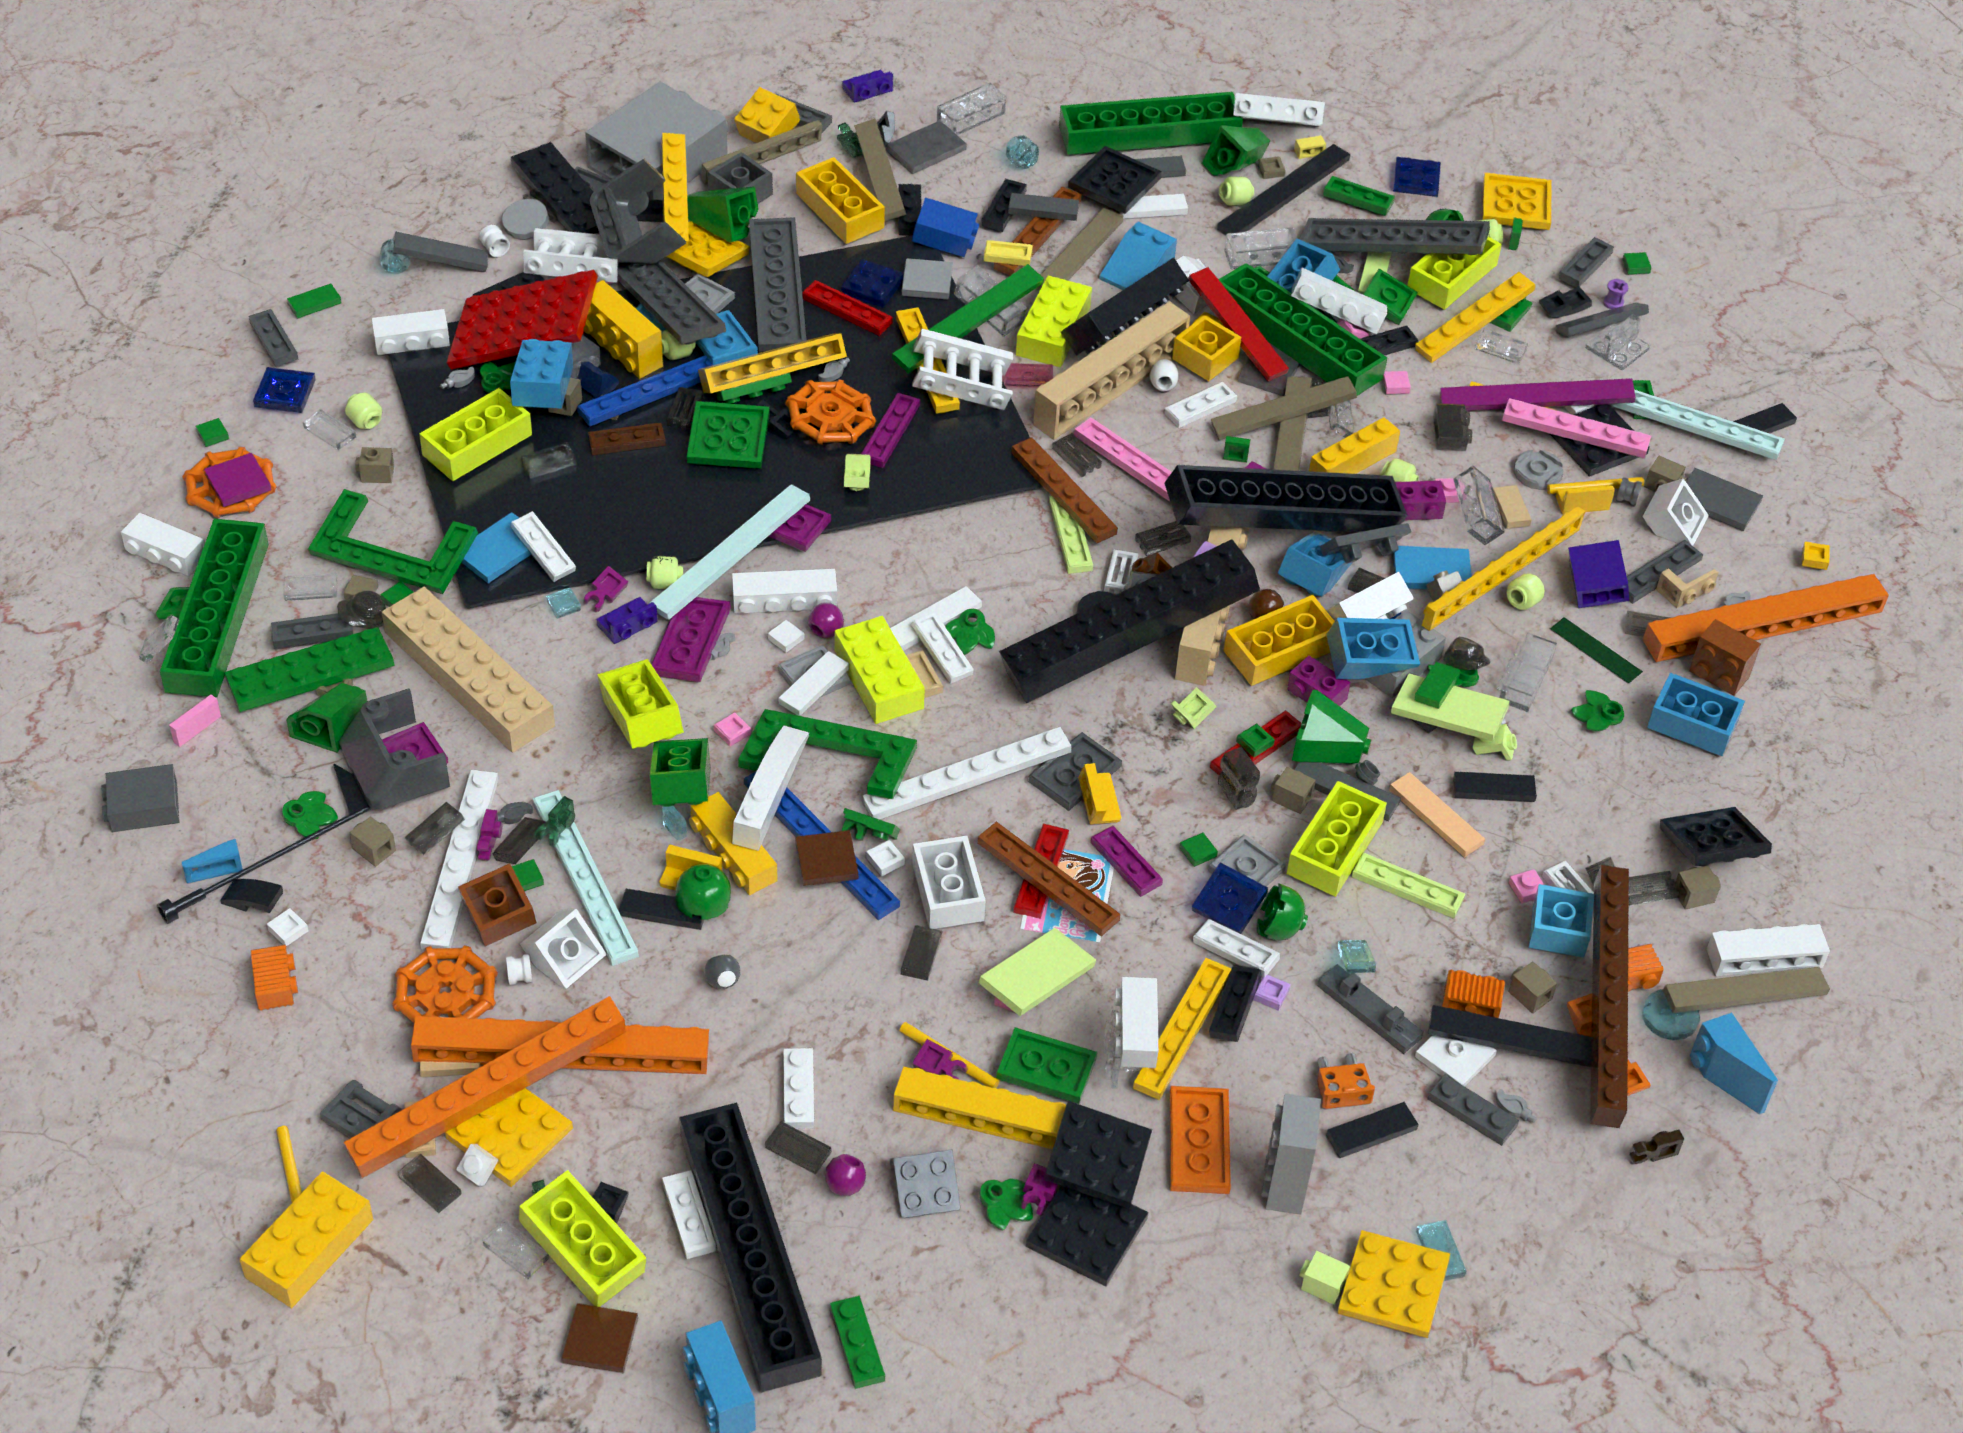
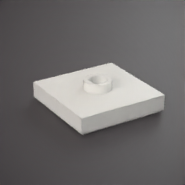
M1432 1035L1416 1051L1415 1058L1443 1077L1446 1074L1458 1083L1466 1086L1493 1059L1497 1050L1489 1046Z

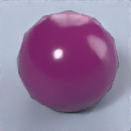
M820 603L809 613L808 625L820 638H832L835 636V630L843 628L844 617L838 606L832 603Z
M842 1154L833 1158L827 1165L825 1180L833 1193L840 1196H851L858 1193L864 1186L866 1170L864 1164L859 1159L848 1154Z

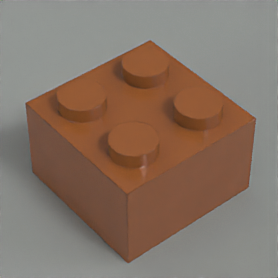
M1715 619L1700 636L1689 672L1735 696L1750 678L1761 643Z
M510 863L458 886L462 902L484 946L537 923L533 907Z

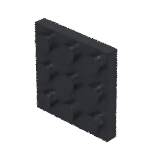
M1104 146L1068 181V188L1126 214L1161 179L1162 171Z
M1600 404L1574 414L1575 416L1634 431L1609 404ZM1550 434L1589 477L1639 458L1638 456Z
M1736 807L1660 819L1661 831L1694 866L1704 867L1711 863L1732 862L1735 859L1757 858L1760 855L1771 854L1772 843Z
M1068 1101L1043 1180L1129 1209L1152 1129Z
M1060 1186L1027 1238L1026 1247L1107 1287L1148 1219V1212L1133 1204L1128 1209Z

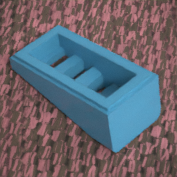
M236 839L226 841L182 861L187 883L243 870Z

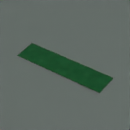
M1565 617L1550 628L1627 683L1632 682L1643 672Z

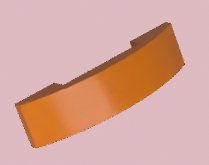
M1591 993L1567 1002V1008L1577 1033L1592 1037ZM1629 1060L1627 1096L1648 1089L1651 1086L1637 1062L1630 1063Z

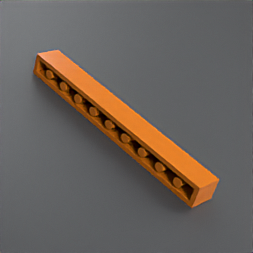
M1875 574L1858 576L1797 591L1793 590L1788 593L1770 595L1756 600H1747L1733 605H1724L1710 610H1701L1687 615H1678L1664 620H1655L1647 624L1643 642L1654 660L1660 662L1695 654L1700 636L1715 619L1753 640H1759L1881 613L1889 594Z
M609 996L345 1141L346 1150L360 1176L364 1178L625 1033V1019Z
M434 1015L415 1016L411 1042L413 1062H465L485 1065L561 1022L550 1020L543 1022L525 1021L522 1019L496 1020L494 1018L474 1019L461 1016L455 1018L437 1017ZM639 1024L625 1025V1033L562 1067L569 1069L707 1074L709 1029H701L699 1027L677 1028L666 1025L660 1027L642 1026Z

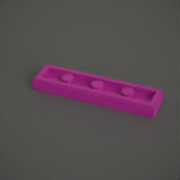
M897 393L861 453L863 455H870V465L880 468L885 466L918 410L920 399Z

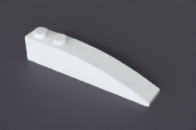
M783 726L764 756L734 820L732 844L759 851L807 742L809 732Z

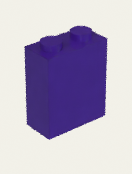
M1619 540L1568 547L1569 564L1578 608L1629 601V586Z

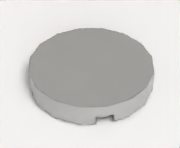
M522 199L514 202L507 207L502 217L505 231L517 239L533 238L535 229L546 228L549 221L546 207L540 201L534 199Z
M1528 450L1521 453L1516 459L1514 473L1523 485L1532 489L1545 490L1548 484L1560 483L1564 469L1562 468L1561 460L1554 454L1544 450L1539 452Z

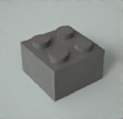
M742 152L708 171V191L755 187L757 203L773 195V173Z

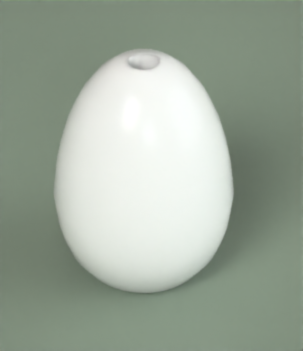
M1162 359L1153 365L1150 372V380L1157 390L1169 391L1178 382V370L1171 361Z

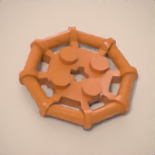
M839 379L838 382L806 381L805 386L794 395L788 396L786 400L791 417L790 426L794 430H800L817 440V444L822 445L826 442L856 443L857 438L867 429L873 428L876 423L870 405V396L844 383V380ZM855 407H860L862 412L857 411ZM799 408L806 409V413L800 414ZM854 421L858 422L859 424L853 429L851 424ZM808 423H812L815 426L819 427L820 431L812 427Z
M245 447L216 453L206 452L205 457L183 474L187 491L186 501L189 505H195L212 513L213 517L217 518L226 514L246 511L248 513L254 512L255 507L276 490L272 474L273 463L268 458L263 459L253 454L271 485V491L223 507L205 476L204 469L251 452L246 451ZM203 482L204 486L197 488L196 483ZM206 496H209V497H211V499H212V501H213L214 503H212V502H210V501H208V500H206V499H204V498H205Z
M464 945L463 948H432L429 946L405 967L397 969L395 973L397 978L396 993L392 1005L395 1011L401 1012L413 1023L415 1022V1016L434 1015L440 1017V1014H448V1017L453 1018L461 1016L477 1019L487 1010H492L496 1004L494 990L495 978L498 972L494 966H489L472 952V948ZM444 959H457L456 964H454L453 962ZM429 963L430 968L420 976L414 974ZM467 963L474 967L478 973L472 975L465 969ZM483 984V994H474L475 986ZM408 985L416 987L415 995L407 996ZM443 987H450L451 989L450 993L446 991L439 993ZM471 1005H474V1006H473L470 1010H468L465 1014H463V1015L461 1014V1013H462L463 1011H465L468 1007H470ZM419 1006V1007L422 1008L426 1013L423 1014V1015L420 1014V1013L415 1009V1007Z

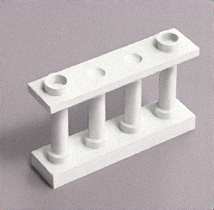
M1236 93L1233 116H1242L1245 119L1320 126L1323 122L1325 102Z
M536 228L534 231V250L523 251L524 273L558 277L594 269L598 276L597 281L604 280L615 283L618 281V260L611 259L606 255L601 237L598 234Z
M921 329L914 344V352L924 354V365L919 368L912 383L913 387L1005 410L1012 396V391L1002 388V375L1005 376L1013 360L1012 352ZM934 357L947 360L946 373L933 370ZM956 363L970 366L969 379L956 376ZM979 369L992 372V385L979 382Z

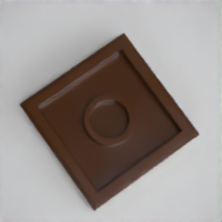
M850 830L795 837L803 886L859 879Z
M577 1303L562 1355V1363L624 1373L638 1321V1313Z

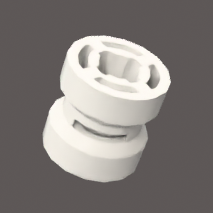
M496 225L486 226L479 234L480 242L493 257L503 256L510 248L509 240Z

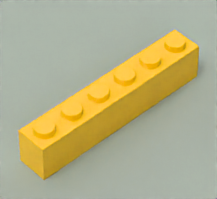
M833 333L698 369L703 392L714 393L847 357L842 334Z
M903 1066L894 1093L893 1111L1053 1149L1066 1104L1038 1099L1032 1095L1025 1096L1013 1093L1003 1088L996 1089L983 1086L978 1082L958 1080L949 1075L925 1072L920 1068Z

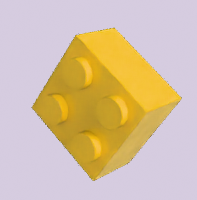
M759 87L734 118L739 135L758 143L794 129L800 121V117L795 103Z
M1203 315L1174 338L1172 359L1205 380L1210 381L1239 358L1241 336Z

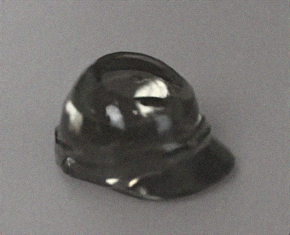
M374 591L358 592L349 599H344L337 604L339 616L345 623L351 626L365 629L383 626L382 611L386 609L385 602Z
M1461 636L1453 640L1443 658L1449 665L1463 670H1476L1489 665L1491 662L1485 656L1482 645Z

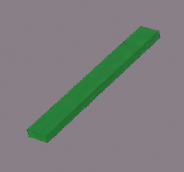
M1027 264L929 330L961 339L1042 285L1044 278ZM917 338L892 354V359L907 373H910L924 363V354L914 352V344Z

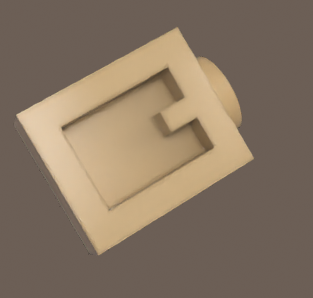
M1670 569L1661 572L1656 590L1672 605L1679 608L1686 603H1692L1704 593H1710L1716 587V579L1719 572L1713 569L1685 584L1680 577L1675 575Z

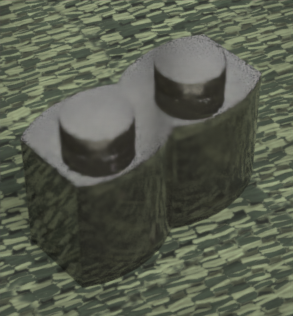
M1435 404L1433 427L1437 450L1466 451L1467 445L1472 443V429H1468L1470 425V412H1466L1464 404Z
M1239 747L1223 755L1220 763L1222 772L1218 777V786L1236 810L1247 808L1255 802L1257 796L1256 786L1260 779L1259 769L1244 749Z

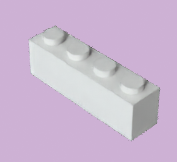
M1301 268L1292 287V297L1375 334L1378 333L1387 315V305L1304 268Z
M835 569L732 573L734 613L812 610L820 603H832L837 606Z
M1801 924L1791 927L1775 926L1766 929L1749 928L1740 931L1723 930L1712 933L1706 949L1715 976L1776 972L1811 967L1823 968L1830 952L1820 924Z

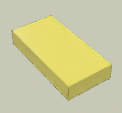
M987 240L984 261L1022 266L1030 265L1033 245Z

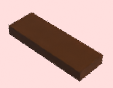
M662 423L588 432L592 455L666 446Z

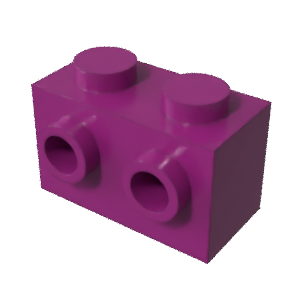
M1441 480L1395 482L1407 513L1405 520L1443 519L1446 498Z
M1308 656L1290 672L1287 690L1294 696L1308 702L1314 689L1321 692L1338 706H1341L1348 699L1351 682L1347 679H1336L1333 670L1313 657Z

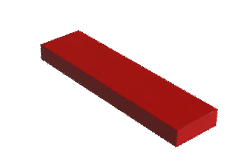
M817 280L802 292L803 300L878 336L893 323L892 316Z
M1285 710L1262 726L1275 739L1272 747L1253 757L1237 743L1212 760L1210 768L1227 783H1230L1295 738L1302 723Z
M1043 823L1034 850L1058 867L1069 837V830ZM1024 879L1014 905V913L1041 919L1048 896Z

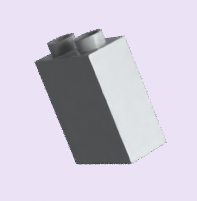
M660 81L585 132L588 168L602 177L612 180L642 159H645L662 175V133L685 134L686 176L688 183L702 173V163L728 154L727 132L729 126L727 119L718 110H710L692 100L686 92L676 91ZM662 184L647 193L649 200H663Z

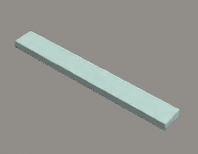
M1634 390L1636 397L1634 403L1609 404L1610 406L1777 460L1785 441L1784 438Z
M793 485L788 486L651 602H654L657 606V613L668 620L671 619L810 501L809 494Z
M559 790L533 798V805L611 965L614 966L639 957L636 945Z

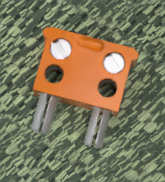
M1350 1053L1345 1056L1347 1065L1329 1067L1325 1056H1323V1059L1322 1056L1317 1059L1319 1065L1317 1084L1322 1096V1108L1330 1109L1371 1104L1373 1102L1375 1086L1371 1085L1365 1063L1358 1064L1355 1054L1351 1053V1056Z

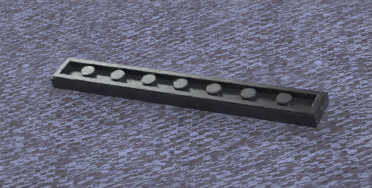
M1332 144L1218 223L1217 230L1233 240L1237 239L1348 162L1351 154Z

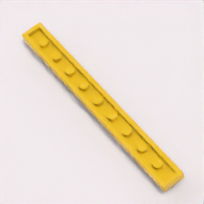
M1577 506L1570 512H1565L1561 518L1555 522H1550L1540 532L1536 531L1528 540L1521 541L1513 550L1506 551L1498 560L1491 561L1483 570L1476 571L1472 577L1466 581H1461L1454 589L1446 591L1436 601L1429 602L1423 611L1424 619L1422 626L1431 631L1578 532L1586 511Z

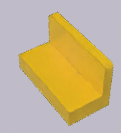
M1613 486L1559 489L1555 497L1562 514L1570 512L1577 506L1586 512L1610 510L1615 490Z
M1095 763L1084 764L1078 779L1090 825L1120 822L1122 817L1111 774L1097 773Z
M669 844L665 852L666 868L659 881L660 887L676 891L677 880L681 874L694 865L710 864L722 871V857Z

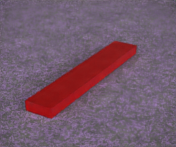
M1206 267L1190 274L1188 277L1190 284L1224 327L1241 336L1240 347L1269 382L1287 374L1288 366L1210 268Z

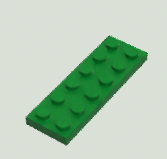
M379 627L274 658L265 659L257 663L237 667L224 673L239 712L313 691L321 686L326 687L343 682L344 679H353L395 666Z

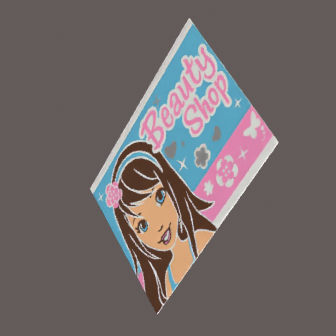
M1064 849L1058 868L1107 903L1114 870L1112 865L1102 855ZM1049 897L1047 898L1041 919L1027 915L1022 917L1020 929L1047 933L1057 928L1067 937L1100 942L1101 940L1100 935Z

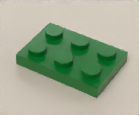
M1015 1027L997 1070L996 1079L1080 1104L1097 1059V1052Z

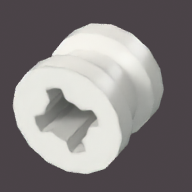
M525 954L521 958L506 957L509 985H515L517 981L532 983L529 954Z

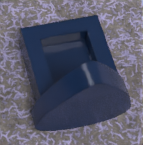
M589 361L581 363L578 379L581 380V387L592 394L594 398L610 393L619 384L616 377L608 372H603Z

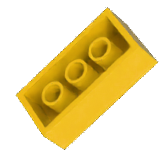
M835 157L796 172V194L845 244L884 228L885 206Z
M604 280L596 283L584 332L589 333L600 346H603L611 353L614 359H618L629 372L634 373L639 379L663 367L661 330Z
M1311 595L1227 630L1223 651L1248 683L1253 686L1295 668L1308 656L1316 659L1330 653L1326 634L1335 621L1315 596Z
M322 1171L241 1256L240 1263L244 1277L292 1309L373 1221L370 1201Z

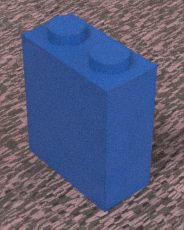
M925 197L912 241L965 257L967 249L972 250L979 228V223H976L978 213Z

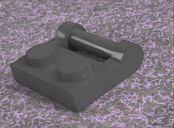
M351 1080L320 1112L322 1121L352 1138L400 1112L402 1109L396 1104H388L365 1090L363 1085L357 1080ZM351 1099H359L380 1112L381 1115L378 1117Z

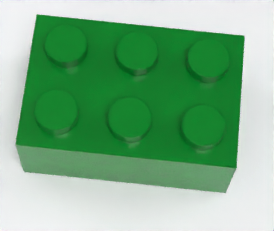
M708 738L654 742L650 769L653 805L670 807L676 803L698 805L708 801L711 772Z

